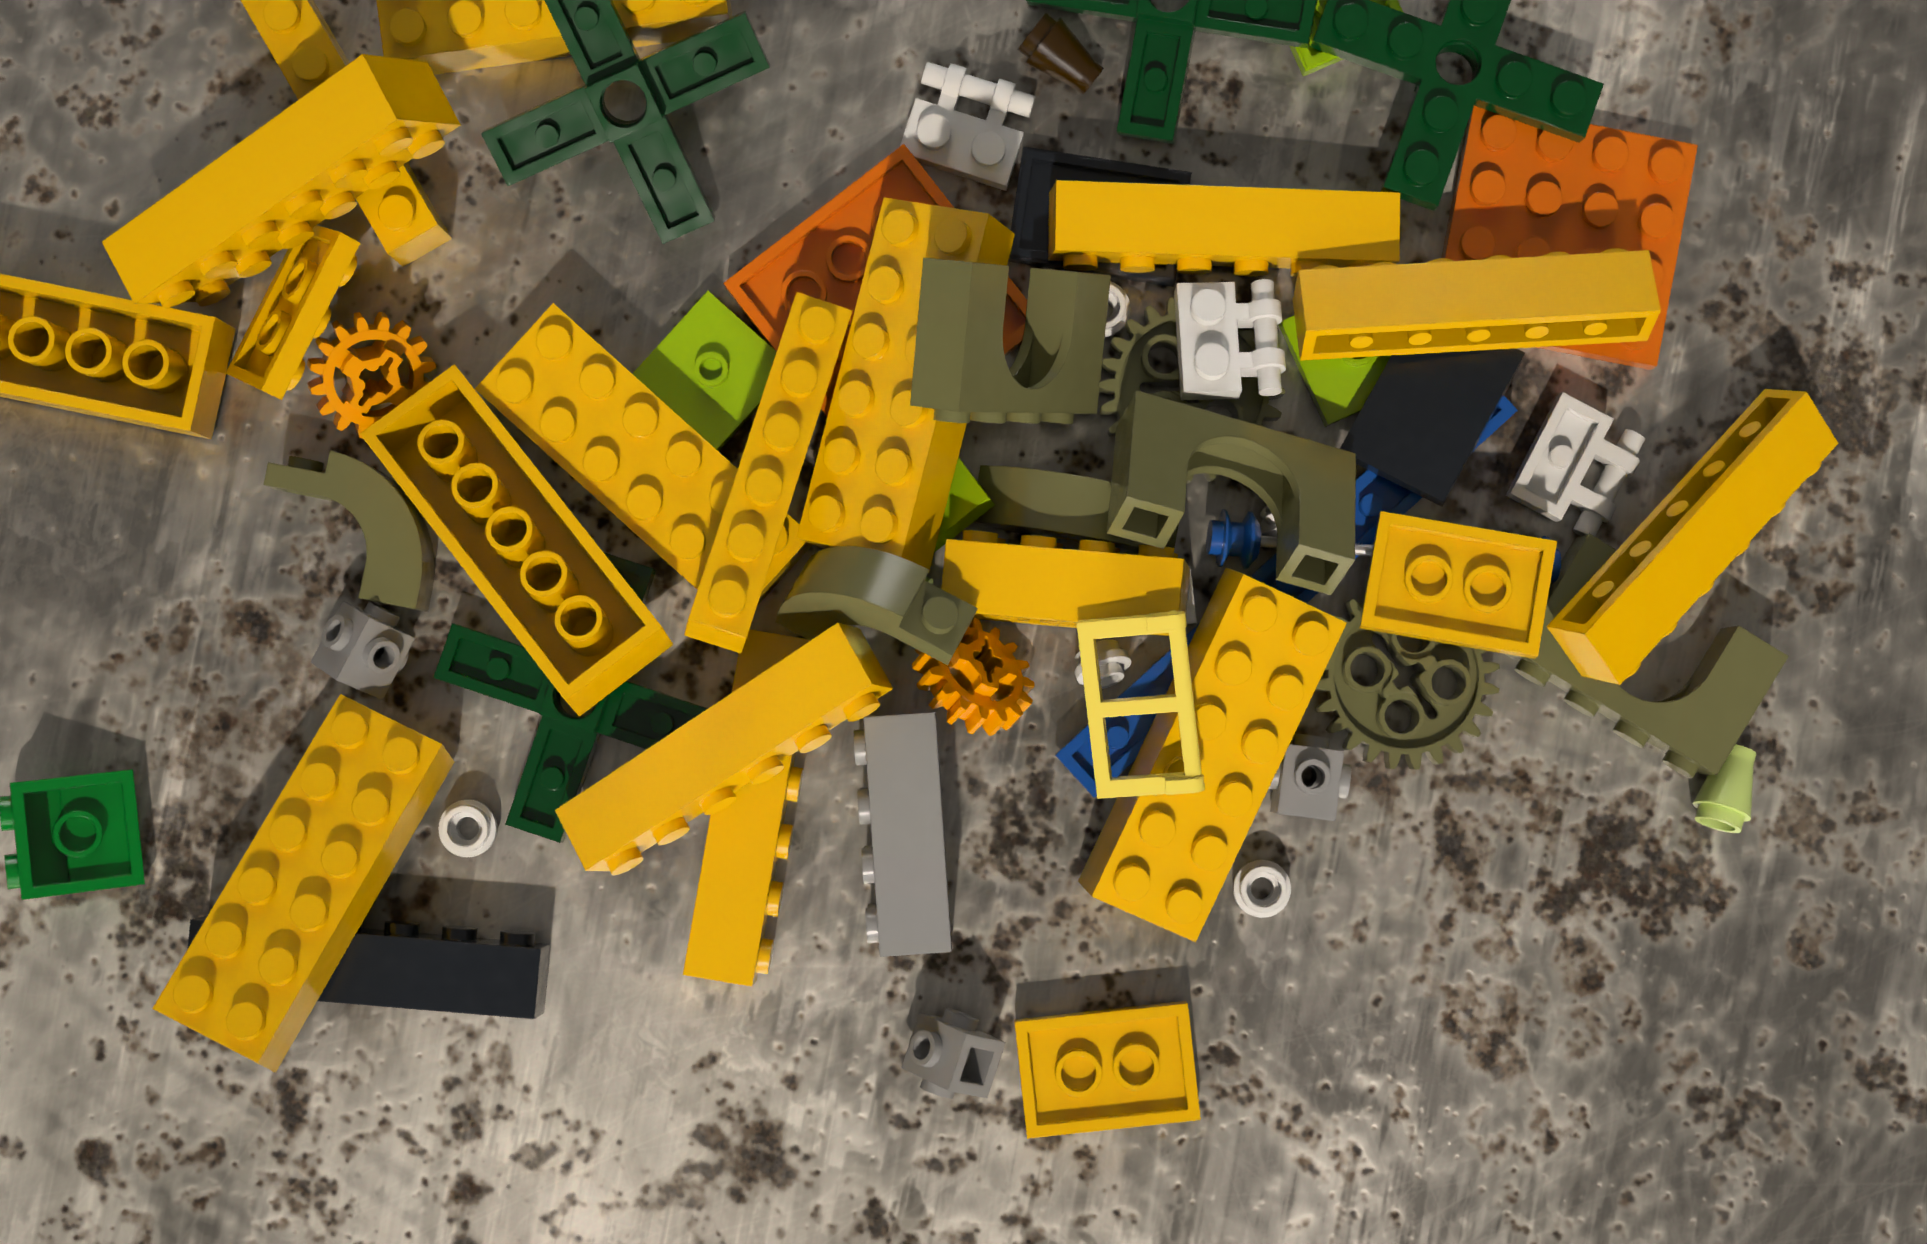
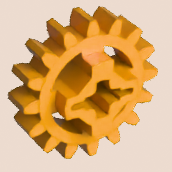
M356 312L353 317L354 327L346 329L337 320L331 324L337 337L332 342L318 337L315 343L324 355L322 358H309L307 360L308 368L314 373L320 374V377L307 382L308 389L314 395L325 394L316 404L322 416L337 411L333 423L340 431L347 428L351 422L355 423V431L359 438H362L361 432L432 380L424 377V373L436 369V364L431 357L418 356L428 346L421 336H417L407 341L411 331L408 323L401 320L393 329H390L389 318L384 312H378L374 324H367L362 314ZM375 340L372 346L357 349L351 347L361 341ZM403 353L407 357L410 369L408 384L399 377L397 369L403 361L401 358ZM335 367L345 374L347 380L346 385L341 390L343 392L341 398L337 395L334 387L333 376ZM365 368L373 372L379 368L384 376L379 382L369 379L365 383L360 374ZM387 402L392 403L383 409L369 411L373 405Z
M975 617L971 621L948 665L914 649L919 656L912 663V669L924 674L916 684L919 690L931 691L934 697L928 705L932 709L943 706L948 711L947 722L952 725L960 718L965 721L968 733L974 734L982 725L985 732L989 736H993L1001 727L1006 731L1010 729L1032 704L1033 700L1028 693L1035 687V683L1031 679L1022 676L1030 665L1028 661L1016 660L1013 656L1018 646L1014 642L1004 645L999 641L1000 630L996 627L989 633L983 631L980 619Z

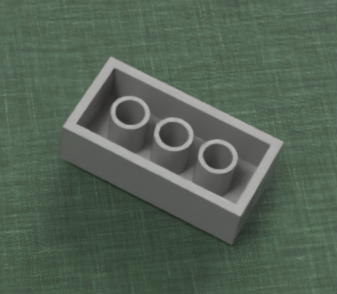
M936 713L864 717V729L854 730L853 735L856 765H867L868 787L857 790L860 825L871 824L872 845L864 846L861 849L864 884L875 883L876 903L868 904V908H865L867 942L879 943L880 957L952 952Z

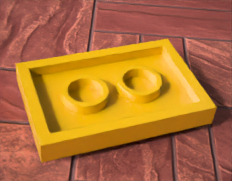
M318 225L312 228L314 231L312 238L301 245L287 250L226 371V374L280 400L283 399L287 390H292L300 381L305 369L303 357L312 339L318 338L326 329L331 318V308L329 305L338 287L344 286L351 279L357 266L358 260L355 253L360 242L342 232Z
M1380 511L1359 628L1536 659L1539 654L1557 541Z
M1186 1001L1014 1019L1027 1139L1201 1120L1189 1009Z

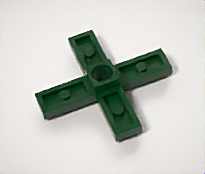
M544 0L585 84L489 127L481 133L507 186L513 185L609 141L614 143L662 244L714 222L715 215L667 114L770 68V63L746 11L640 59L613 0ZM619 80L630 81L638 85L646 97L644 113L639 118L631 121L614 117L608 111L604 102L605 91L609 85Z
M1151 0L1026 1L1029 6L1137 22L1117 133L1120 136L1175 144L1195 31L1308 49L1318 0H1189L1184 7L1172 12L1157 9Z
M1327 0L1310 46L1311 48L1416 85L1412 103L1380 192H1399L1400 199L1433 211L1439 205L1473 106L1580 143L1587 134L1604 83L1495 45L1511 0H1448L1439 25L1370 0ZM1447 52L1463 56L1470 64L1472 80L1463 85H1455L1445 81L1437 71L1436 57Z
M603 552L645 604L656 570ZM454 623L451 625L433 677L542 715L505 825L559 843L564 842L566 831L555 810L580 794L600 734L648 749L708 709L626 681L599 701L592 713L581 718L573 717L563 709L560 693L523 646Z

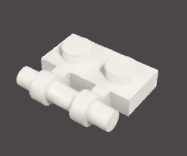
M927 62L921 84L942 90L938 104L915 98L900 146L905 144L920 164L1006 191L1023 141L1024 132L1006 127L1004 123L1008 111L1029 118L1036 96L1015 90L1016 83L1000 78L998 83H993L968 75L967 68L950 63L949 68ZM960 96L990 105L987 119L984 120L956 111Z
M1259 279L1251 283L1252 302L1236 303L1234 282L1176 284L1174 300L1181 400L1239 399L1242 392L1241 377H1258V390L1262 396H1275L1282 392L1281 373L1286 370L1285 351L1278 347L1277 325L1282 322L1281 302L1275 299L1274 282L1272 280ZM1238 328H1254L1255 351L1239 352Z
M1562 392L1557 395L1506 496L1555 522L1563 519L1571 504L1582 512L1573 528V532L1579 536L1589 533L1596 536L1602 522L1609 523L1617 507L1613 501L1625 477H1632L1640 463L1639 458L1636 456L1645 441V437L1633 430L1624 429L1617 445L1608 442L1604 437L1614 418ZM1595 459L1601 462L1605 468L1595 488L1591 491L1580 484L1591 462Z

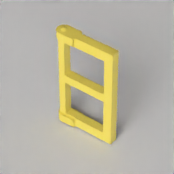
M1171 610L1170 612L1149 613L1145 615L1079 620L1076 625L1097 799L1158 794H1188L1204 791L1205 783L1199 753L1185 628L1187 627L1185 611ZM1169 633L1176 694L1103 700L1096 639ZM1178 712L1184 772L1112 777L1105 717Z

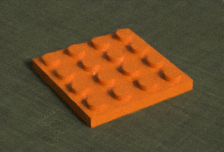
M1473 106L1465 129L1441 258H1448L1453 261L1484 260L1494 255H1507L1511 258L1543 256L1551 252H1566L1570 255L1601 253L1613 248L1625 249L1627 251L1649 250L1661 312L1647 341L1535 348L1652 370L1658 364L1698 145L1593 124L1589 125L1585 138L1578 143Z
M905 144L897 148L723 283L776 352L796 292L853 310L821 407L826 417L828 416L883 198L954 208ZM1009 276L1003 325L1005 356L1022 344L1027 309V299Z

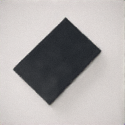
M1023 146L1010 230L1015 236L1008 262L1072 271L1063 268V261H1048L1049 192L1056 180L1190 185L1192 172ZM1098 262V268L1095 270L1072 272L1111 275V278L1174 287L1177 265L1155 264L1154 271L1131 273L1121 271L1120 263Z
M1514 348L1391 355L1340 449L1356 453L1357 465L1443 507L1520 367L1525 352Z

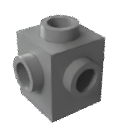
M343 601L336 615L331 617L326 623L322 632V641L311 663L335 680L383 700L396 674L404 668L408 659L409 649L415 638L396 626L400 616L370 601L364 610Z
M1295 734L1294 745L1289 744L1269 789H1273L1270 812L1336 821L1338 798H1347L1351 782V765L1343 763L1344 751L1330 750V738ZM1309 766L1313 772V779L1308 786H1305L1302 781V772Z
M946 1009L943 1017L919 1013L901 1068L922 1078L920 1088L932 1094L953 1099L955 1092L988 1098L1006 1042L976 1029L979 1019L952 1009Z

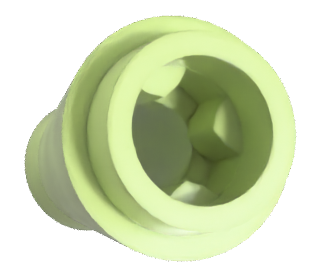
M1735 744L1718 774L1707 776L1693 802V806L1697 808L1695 820L1698 823L1723 832L1740 833L1744 822L1751 820L1755 751Z

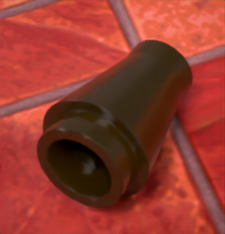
M1047 13L1043 15L1017 49L1028 58L1025 62L1026 64L1073 87L1082 95L1104 69L1093 59L1061 17L1056 22Z

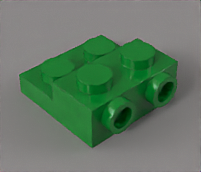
M133 769L9 783L10 795L0 796L1 830H14L16 853L4 855L7 889L20 888L21 900L145 884Z

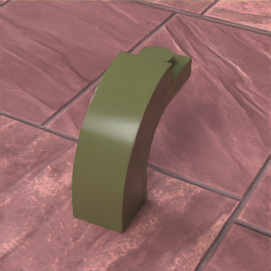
M334 451L329 452L325 473H322L324 463L296 456H289L287 466L268 462L263 485L283 492L338 502L348 509L358 521L365 537L367 549L366 563L358 598L428 612L435 576L433 544L422 514L394 480L364 462Z
M980 465L978 482L995 505L975 520L974 523L1013 533L1041 534L1077 540L1115 543L1116 548L1136 553L1139 551V545H1148L1107 533L1111 481L1030 468ZM1179 523L1165 547L1175 548Z
M836 546L820 550L807 560L783 601L775 622L810 641L836 623L865 626L895 637L948 665L978 608L925 581L929 569L912 561L871 548Z

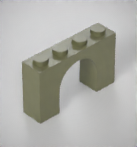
M923 258L911 406L934 409L933 420L953 423H970V420L987 423H1006V421L1040 424V421L1073 424L1074 414H1097L1111 275L1030 268L1023 340L1019 353L1009 369L1003 348V325L1009 266Z
M1136 390L1116 427L1107 533L1164 549L1185 513L1187 477L1201 473L1223 475L1249 487L1270 509L1277 527L1276 580L1332 595L1355 561L1356 453Z
M1590 533L1575 538L1561 560L1558 579L1554 583H1550L1538 657L1532 659L1506 654L1518 662L1514 670L1539 686L1545 687L1549 681L1564 690L1567 694L1563 700L1581 713L1594 717L1598 711L1616 723L1613 732L1624 740L1641 748L1648 742L1665 753L1662 762L1676 772L1689 778H1693L1696 773L1717 775L1789 656L1741 626H1732L1720 629L1686 685L1677 693L1658 702L1642 700L1629 694L1617 684L1582 677L1546 626L1613 555L1616 549Z

